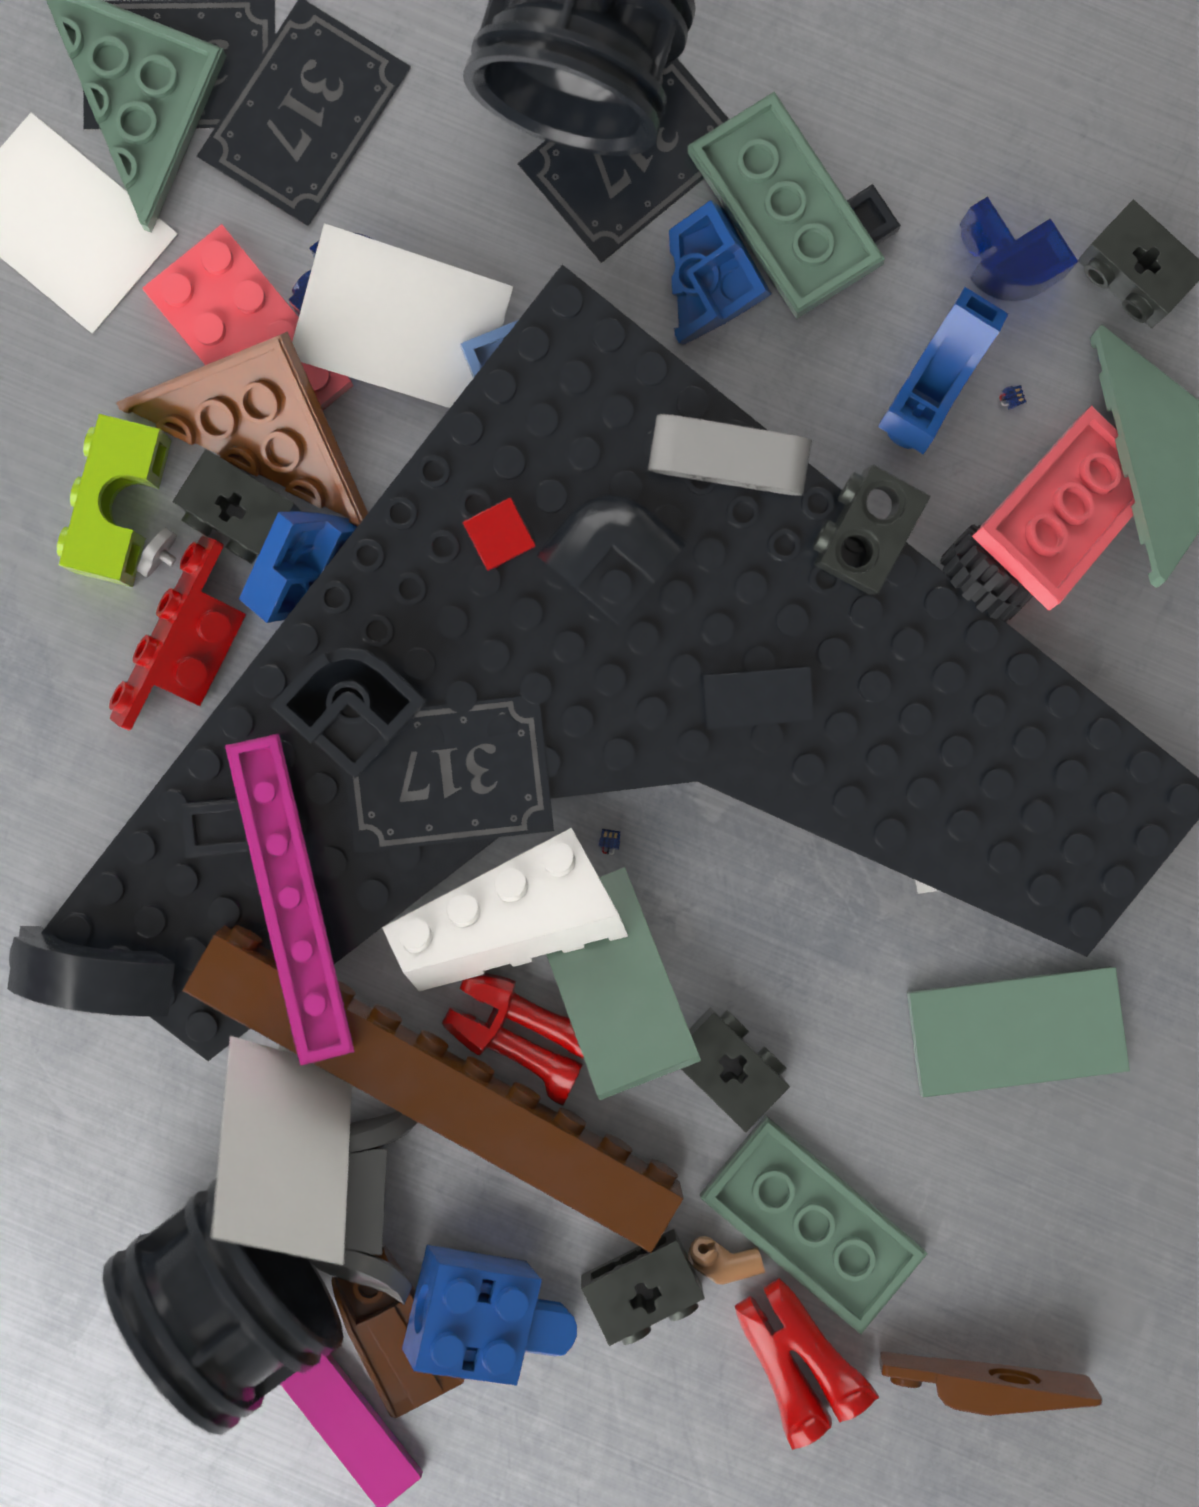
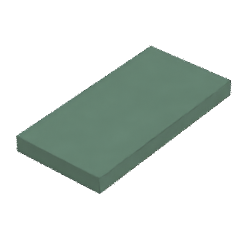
M772 92L688 145L689 156L796 319L884 265V256L775 92Z
M625 867L603 875L599 879L617 910L628 936L612 941L609 938L586 943L584 944L585 948L563 953L560 950L546 954L595 1091L600 1100L701 1061Z
M1106 966L906 992L919 1092L923 1098L1130 1071L1116 967Z
M767 1115L762 1118L699 1194L705 1203L860 1334L864 1332L928 1254L924 1248Z

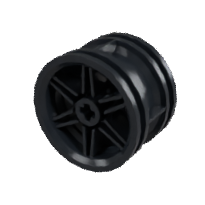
M216 1178L210 1183L208 1191H198L188 1199L185 1207L150 1233L141 1234L130 1242L126 1250L118 1251L112 1255L103 1266L102 1281L109 1309L126 1346L158 1392L178 1413L194 1426L209 1434L223 1435L238 1425L240 1418H246L262 1406L264 1396L294 1373H305L320 1363L321 1355L328 1356L342 1346L344 1336L341 1320L333 1299L316 1267L306 1257L212 1238Z

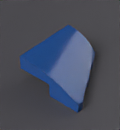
M712 200L669 230L670 253L675 260V271L671 276L672 294L677 296L679 327L674 328V332L680 344L689 343L724 325L772 295L725 210Z
M297 511L278 512L239 600L266 623L285 620L357 526L349 523L348 518L335 515Z

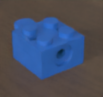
M427 1245L402 1350L415 1372L517 1386L525 1352L548 1356L565 1355L577 1338V1324L574 1316L561 1302L538 1299L542 1279L527 1261Z

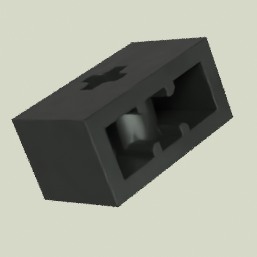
M1134 199L1077 260L1084 266L1086 276L1095 285L1101 288H1108L1122 301L1124 311L1132 319L1140 323H1146L1150 328H1153L1166 317L1199 282V258ZM1137 263L1145 269L1141 274L1134 269Z
M207 449L204 450L172 501L186 512L181 521L209 537L214 529L229 538L230 540L225 548L250 564L259 556L278 512H302L289 499ZM230 504L235 507L241 506L246 511L242 519L235 516L231 517L226 513Z
M710 1007L689 1029L701 1061L684 1067L681 1070L746 1133L790 1088L785 1079L780 1076L787 1068L765 1046L757 1053L743 1039L750 1031L728 1010L719 1016ZM725 1054L732 1059L737 1058L740 1054L742 1055L739 1063L743 1071L738 1076L731 1071L721 1075L724 1067L720 1059Z
M675 1229L662 1234L652 1253L638 1246L581 1275V1289L609 1346L619 1341H622L624 1345L635 1343L651 1332V1325L667 1317L671 1321L683 1319L698 1309L699 1305L697 1302L705 1299L702 1284L688 1259ZM644 1282L648 1289H653L654 1297L645 1300L641 1293L636 1294V1285Z

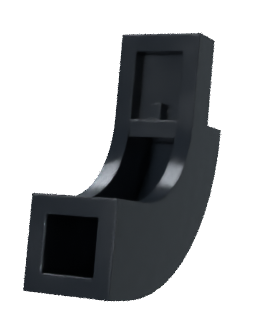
M20 926L19 937H14L9 953L10 971L7 989L12 993L37 1003L73 1011L117 1016L168 1017L175 963L156 951H120L84 947L62 941L52 934L41 933L44 929L41 926Z

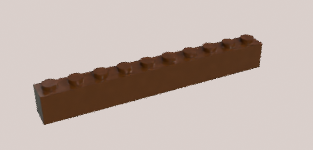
M224 925L214 934L182 991L297 1054L274 953L261 946L262 939L254 932L237 925L233 929ZM338 981L354 1052L313 1062V1064L652 1253L684 1199L680 1181L676 1180L678 1175L673 1169L655 1159H651L648 1164L631 1154L632 1148L620 1138L608 1133L602 1138L585 1128L587 1123L572 1111L559 1108L558 1112L550 1109L539 1102L541 1097L531 1088L518 1082H514L512 1086H509L493 1077L495 1071L483 1061L468 1056L466 1060L461 1059L447 1051L449 1045L437 1035L422 1030L420 1034L413 1032L401 1025L402 1018L397 1013L379 1004H375L373 1008L365 1005L354 998L356 993L352 988Z

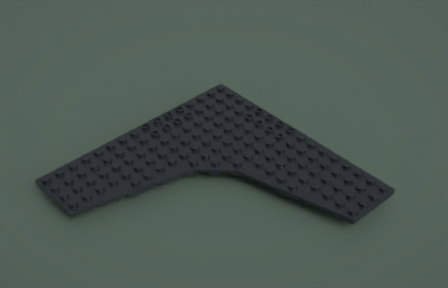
M562 264L41 933L52 934L62 941L90 948L120 951H156L175 963L168 1017L150 1018L205 1060L209 1061L229 1046L230 1036L239 1038L250 1030L247 1026L182 991L211 939L224 925L230 929L237 925L254 932L262 939L261 946L273 952L250 852L186 858L180 804L237 798L225 748L226 745L279 734L334 964L498 838L354 853L344 768L316 742L310 743L270 706L308 664L326 652L343 648L369 651L387 662L427 699L423 707L447 704L454 712L465 713L470 711L477 701L522 696L524 700L531 704H540L551 799L699 782L1085 957H1088L1199 820V778L1008 623L1001 621L1000 617L997 619L990 617L987 610L981 612L976 608V603L972 599L967 601L962 596L964 592L961 588H955L950 582L952 580L951 577L945 575L941 569L907 542L878 594H867L815 566L813 563L819 552L812 549L813 544L827 520L836 523L845 504L838 501L842 489L808 463L803 495L773 493L649 471L648 466L657 415H675L761 430L767 429ZM605 495L628 497L643 505L687 542L673 562L619 625L536 556L573 511L586 501ZM511 497L536 547L487 571L462 522ZM848 537L842 543L841 557L843 561L854 568L859 567L866 557V549L859 539ZM811 667L813 721L716 729L706 728L702 675ZM506 714L493 717L487 726L488 737L519 732L516 720ZM433 723L421 724L413 733V745L417 750L443 746L444 734L440 727Z

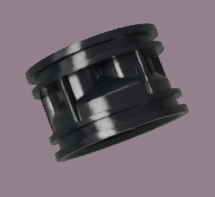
M489 0L480 30L476 33L471 46V55L464 68V83L470 94L489 112L511 126L541 140L598 155L627 156L645 152L657 140L660 121L663 119L667 107V98L662 88V73L665 64L677 59L685 49L688 32L695 17V1Z

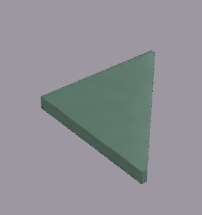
M46 0L95 119L108 145L112 159L134 206L138 220L145 231L152 233L225 61L226 54L224 49L102 0Z
M1101 324L1090 337L1091 347L1097 349L1102 368L1099 379L1107 411L1113 412L1118 432L1115 443L1123 475L1125 478L1129 477L1135 501L1131 508L1140 544L1146 545L1152 569L1148 574L1150 584L1158 588L1167 581L1199 533V400Z

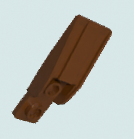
M386 1246L382 1247V1254H373L388 1261L400 1269L406 1276ZM332 1276L331 1282L334 1297L346 1331L388 1414L392 1418H398L464 1383L465 1378L415 1372L404 1354L402 1346L416 1292L413 1285L404 1305L385 1292Z
M885 1351L880 1352L879 1365L881 1374L890 1377L891 1383L907 1388H919L922 1386V1382L936 1383L938 1397L946 1406L958 1411L995 1416L1102 1405L1103 1398L1089 1376L1083 1374L957 1359L929 1358Z

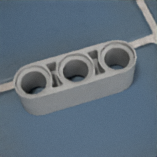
M657 415L648 470L664 475L773 493L803 495L812 440L797 435L675 415Z

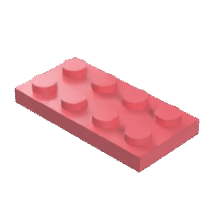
M222 224L142 287L144 292L205 365L285 332H288L291 341H293L299 317ZM302 363L322 410H325L354 386L348 376Z
M1092 405L1077 418L972 536L1048 611L1061 603L1133 517L1131 506L1135 501L1129 477L1125 478L1123 475L1115 443L1118 432Z

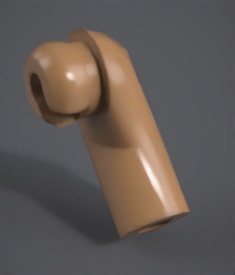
M701 1236L691 1243L688 1251V1259L693 1268L719 1285L765 1273L758 1247L732 1254L712 1238Z

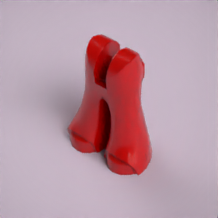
M778 1278L765 1286L764 1291L775 1315L779 1317L784 1327L775 1332L768 1321L769 1318L751 1295L734 1305L740 1326L768 1377L777 1401L784 1433L791 1449L794 1450L806 1447L820 1439L832 1427V1418L802 1373L790 1352L791 1350L799 1354L813 1373L839 1423L853 1419L866 1411L879 1398V1395L870 1382L836 1351L820 1331L795 1293L786 1283Z

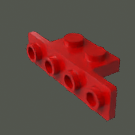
M201 536L198 543L192 542L184 552L180 562V570L183 571L175 588H169L162 596L156 610V615L160 618L151 636L145 635L138 643L133 655V663L136 665L127 683L122 681L116 687L109 703V709L112 710L110 720L119 727L128 731L132 729L154 685L195 705L201 706L247 615L202 592L224 547L223 543L206 536Z

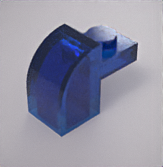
M988 196L971 206L959 224L962 228L961 237L964 245L973 256H980L982 259L970 276L971 281L982 292L999 300L1021 301L1032 298L1064 279L1078 263V260L1051 218L1015 240Z

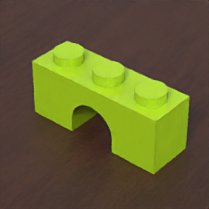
M103 414L98 415L96 426L90 427L85 436L83 452L87 460L82 477L78 476L72 485L70 504L74 508L69 527L65 526L58 537L57 555L60 557L59 566L73 573L133 588L137 574L136 569L141 559L146 538L132 529L117 526L112 515V506L116 496L126 487L144 485L159 489L172 442L162 430Z

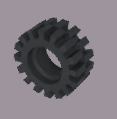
M973 524L941 556L940 563L945 566L943 568L945 575L953 578L950 581L955 588H961L964 592L962 596L967 601L972 599L976 603V608L981 612L987 610L990 617L994 619L1000 617L1001 621L1006 622L1008 619L1011 620L1034 596L972 537L981 527V525L977 527Z

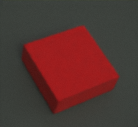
M511 497L462 522L487 571L536 547Z

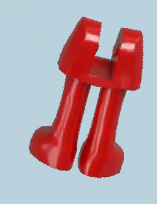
M489 973L462 980L459 987L460 990L474 997L479 1002H485L493 1006V1010L487 1022H484L471 1013L449 1007L441 1023L443 1027L467 1049L478 1056L489 1049L532 1071L545 1083L547 1097L553 1102L564 1106L583 1067V1063L542 1048L509 1031L503 1025L506 1019L514 1021L584 1059L569 1017L544 1009L515 993V980Z

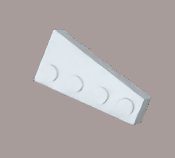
M572 828L382 927L403 973L419 992L484 975L485 970L508 964L515 967L533 962L532 958L560 950L563 953L585 948L584 944L605 938H609L612 941L628 936L617 910Z

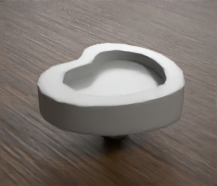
M163 528L144 549L136 570L147 578L162 561L172 566L177 558L170 554L169 550L175 542L177 535L168 528Z

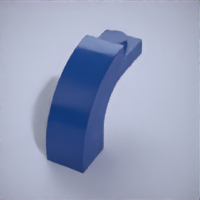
M964 287L887 409L878 427L886 431L889 438L900 447L915 449L924 455L959 393L999 334L1009 314Z

